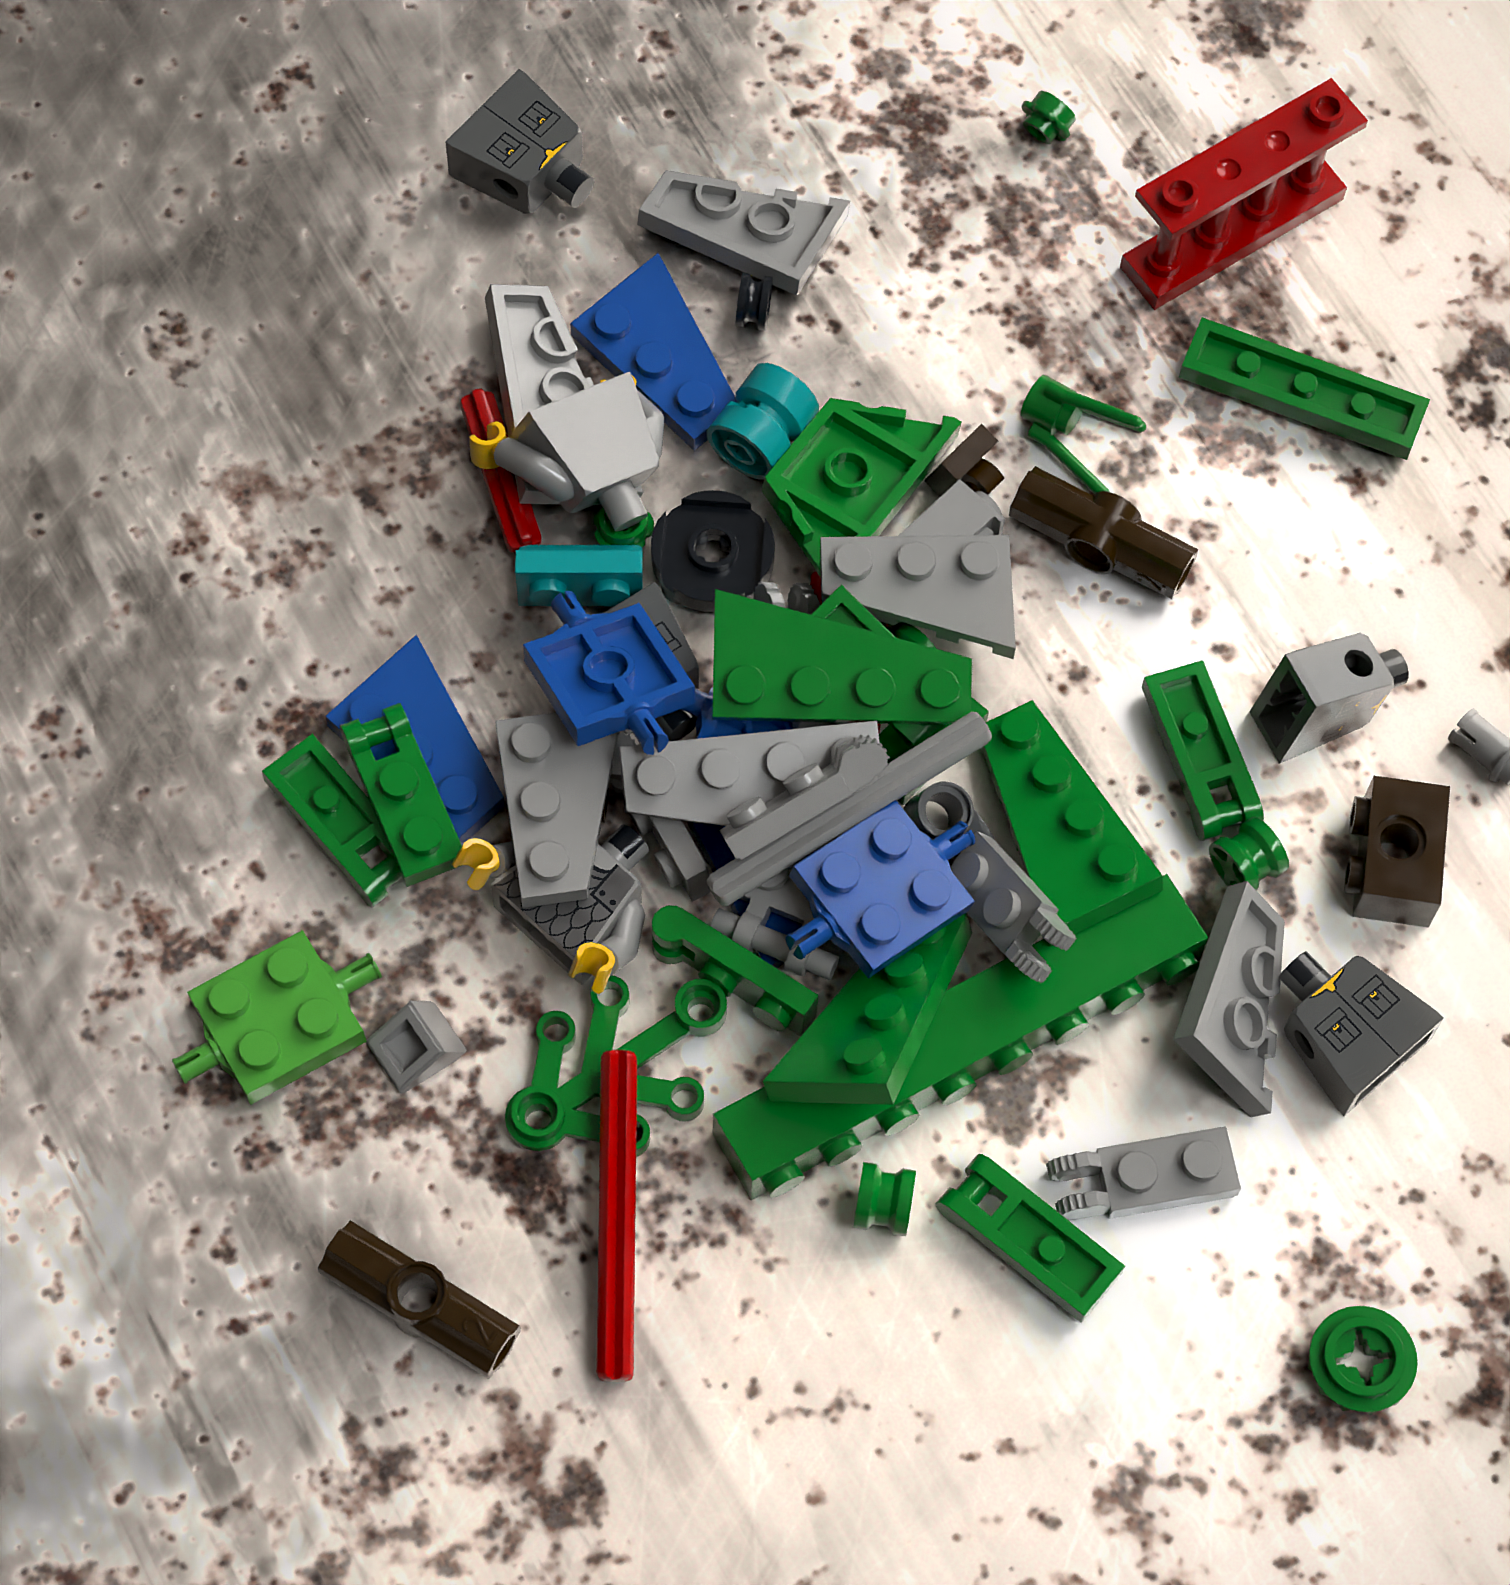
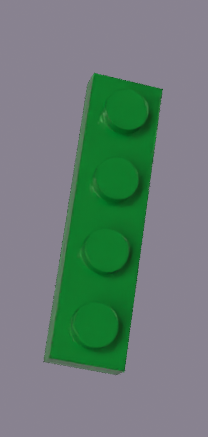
M1203 317L1197 327L1178 377L1405 460L1409 457L1430 399Z

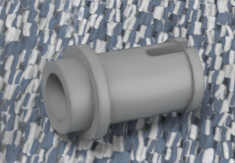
M1472 708L1459 720L1456 725L1460 729H1453L1448 736V740L1452 744L1458 745L1491 772L1489 775L1491 781L1497 782L1502 780L1509 786L1510 738L1483 718L1475 708Z

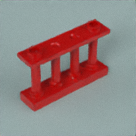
M1330 78L1138 188L1135 197L1160 228L1157 235L1122 255L1121 270L1150 306L1156 310L1344 200L1347 186L1325 161L1328 149L1366 128L1367 118L1338 84Z

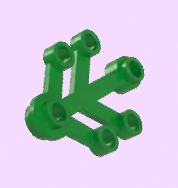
M611 975L604 989H613L622 995L621 1001L616 1005H603L598 1000L600 994L592 990L590 991L593 1015L582 1070L580 1074L559 1088L563 1054L573 1047L576 1040L575 1023L567 1013L562 1011L547 1012L538 1020L536 1034L539 1049L531 1086L518 1091L510 1099L505 1112L507 1131L519 1146L532 1151H543L557 1146L565 1137L600 1142V1115L576 1109L594 1097H600L601 1056L603 1052L613 1050L619 1017L626 1013L630 1003L629 988L621 978ZM694 979L685 983L676 994L674 1012L616 1050L634 1052L637 1057L638 1069L690 1034L697 1037L714 1034L723 1026L726 1019L727 999L724 991L719 985L707 979ZM703 1004L708 1006L713 1014L705 1021H696L690 1017L688 1012L693 1006ZM559 1024L568 1030V1034L561 1041H550L544 1035L545 1030L551 1025ZM637 1075L638 1104L666 1108L672 1118L683 1122L691 1121L701 1114L704 1108V1090L695 1079L679 1077L670 1081ZM687 1090L692 1092L697 1100L691 1107L681 1108L672 1101L673 1096L679 1091ZM535 1111H543L551 1117V1121L544 1128L534 1129L526 1123L527 1117ZM637 1114V1128L642 1132L643 1136L636 1143V1157L642 1155L650 1144L649 1124L639 1114Z

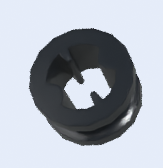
M742 274L736 310V327H744L746 323L753 322L758 326V330L766 331L771 305L773 277L765 276L762 281L757 282L751 278V274Z

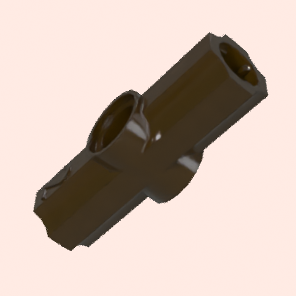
M1036 466L1031 471H1028L1010 505V517L1063 543L1068 555L1082 567L1101 574L1111 573L1112 570H1115L1170 599H1173L1182 588L1197 558L1199 549L1142 521V516L1138 509L1122 496L1107 491L1096 492L1093 496Z
M351 1220L345 1227L338 1230L327 1246L323 1259L318 1266V1272L392 1318L396 1326L405 1334L413 1337H422L487 1379H490L493 1373L500 1369L512 1351L513 1345L521 1332L520 1325L447 1281L443 1273L435 1265L424 1261H415ZM417 1287L432 1289L438 1295L435 1303L429 1309L422 1312H412L401 1305L404 1296L410 1290Z

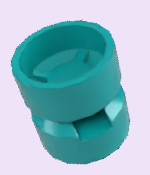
M758 363L735 392L736 402L729 401L706 430L707 439L711 447L726 463L744 475L758 480L764 479L791 446L790 442L796 440L819 412V403L806 384L791 372L770 363Z

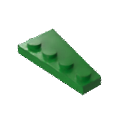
M715 589L712 720L832 723L877 721L880 724L951 725L971 712L972 658Z
M1033 700L985 722L990 729L992 738L981 749L1000 804H1003L1008 818L1010 833L1016 850L1020 853L1027 876L1059 909L1056 914L1074 935L1163 891V875Z
M967 913L870 978H867L859 968L763 1080L769 1101L893 1105L973 934Z

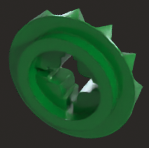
M1350 1306L1337 1310L1322 1321L1310 1340L1308 1369L1312 1371L1314 1379L1318 1384L1319 1394L1328 1396L1340 1406L1342 1411L1353 1410L1372 1415L1397 1405L1413 1385L1418 1367L1414 1342L1406 1328L1395 1317L1383 1310L1370 1306ZM1356 1335L1358 1336L1359 1345H1363L1366 1355L1377 1356L1378 1359L1389 1358L1384 1359L1381 1363L1371 1368L1368 1376L1369 1380L1366 1383L1367 1386H1365L1364 1378H1360V1373L1356 1367L1336 1364L1340 1363L1342 1359L1351 1356L1354 1351V1343L1357 1340Z

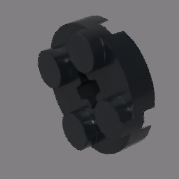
M718 490L692 493L682 498L681 505L672 509L667 516L665 511L654 527L651 538L652 569L661 584L662 593L672 603L683 604L688 608L698 611L714 612L715 589L753 599L755 586H758V583L768 582L773 571L775 540L772 528L766 519L763 522L760 515L751 510V503L739 495ZM715 540L720 542V549L722 551L730 553L727 557L720 558L718 562L705 561V557L698 556L696 550L706 549L708 541Z

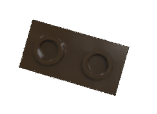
M1374 775L1365 796L1354 797L1350 814L1349 833L1359 835L1358 856L1349 855L1344 879V892L1354 894L1352 917L1429 928L1442 901L1450 786ZM1395 843L1401 846L1407 852L1408 858L1397 859L1391 857L1383 850L1381 844Z

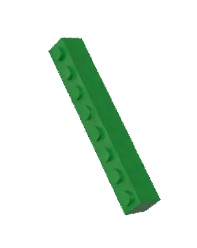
M1168 874L1163 875V891L1075 934L1077 939L1068 950L1065 951L1059 947L1050 946L1045 939L1033 944L1032 947L1044 958L1046 963L1049 964L1048 966L1052 968V972L1044 982L1040 983L1031 979L1006 958L946 990L893 1105L770 1102L765 1087H762L713 1113L712 1134L750 1200L766 1192L771 1198L787 1193L804 1180L803 1172L824 1161L829 1167L843 1163L861 1150V1141L882 1130L886 1136H890L906 1129L919 1118L920 1114L918 1111L938 1100L943 1105L952 1104L972 1092L977 1086L975 1080L994 1070H997L1000 1075L1008 1074L1028 1062L1033 1056L1031 1050L1052 1039L1056 1045L1064 1044L1088 1028L1089 1023L1087 1020L1106 1010H1109L1112 1015L1120 1014L1133 1007L1145 996L1143 990L1162 980L1167 985H1173L1194 973L1199 968L1200 963L1198 961L1202 956L1208 936Z

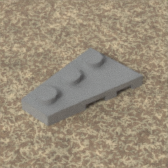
M666 170L640 207L637 225L742 272L751 274V276L763 280L765 276L773 277L774 286L798 295L848 217L850 200L830 197L828 205L797 200L798 192L776 188L774 196L741 191L737 182Z
M1009 535L820 538L822 603L842 584L880 622L894 626L899 622H904L936 631L937 638L954 643H959L960 639L992 647L993 654L1014 659L1016 644Z
M557 713L496 720V733L522 908L587 899L601 831L602 814L620 731L577 746Z
M1247 881L1230 885L1226 888L1173 1040L1250 1117L1271 1114L1273 1091L1266 1087L1263 1088L1265 1059L1274 1058L1276 1052L1277 1034L1267 1029L1269 997L1280 994L1281 980L1279 976L1282 968L1285 920Z

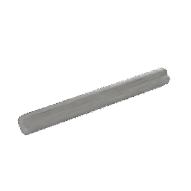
M970 712L888 763L889 766L885 768L886 772H882L880 777L875 776L873 782L852 793L851 796L743 860L735 858L711 873L706 880L711 893L722 906L732 904L833 841L893 801H897L988 744L992 738L988 725L977 712Z

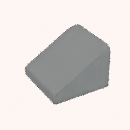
M410 1000L371 1035L366 1042L400 1093H406L454 1063L467 1051L439 1008L431 1001Z

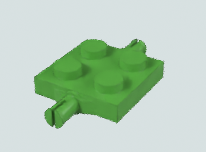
M301 930L188 991L190 1001L203 1022L204 1037L207 1042L171 1060L184 1084L220 1065L222 1070L236 1079L248 1102L252 1105L367 1042L362 1027L351 1011L348 994L376 979L382 978L381 972L370 953L335 972L330 965L319 958L306 934Z

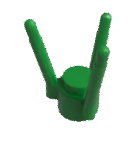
M1042 375L1031 387L1021 408V417L1033 424L1028 432V437L1050 450L1094 495L1100 491L1110 492L1054 434L1060 431L1068 435L1078 423L1082 412L1140 433L1146 430V423L1136 415L1078 394L1049 376Z

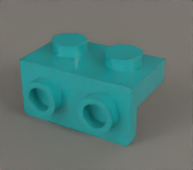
M639 545L522 546L519 550H516L515 557L518 606H551L552 600L559 593L565 599V591L575 593L581 606H616L643 589V549Z

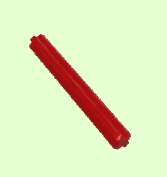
M627 1050L606 1051L601 1056L596 1373L599 1380L612 1383L630 1381L634 1376L637 1057L634 1052Z

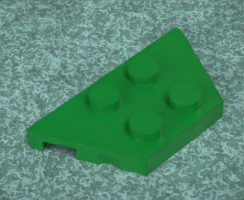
M829 398L764 477L762 493L821 577L820 538L879 536L958 437L962 421L950 416H943L941 424L905 419V409L886 406L869 408L859 402Z

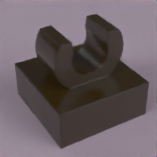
M981 424L924 481L939 497L959 479L974 492L982 491L988 495L1005 479L995 465L982 458L998 440Z

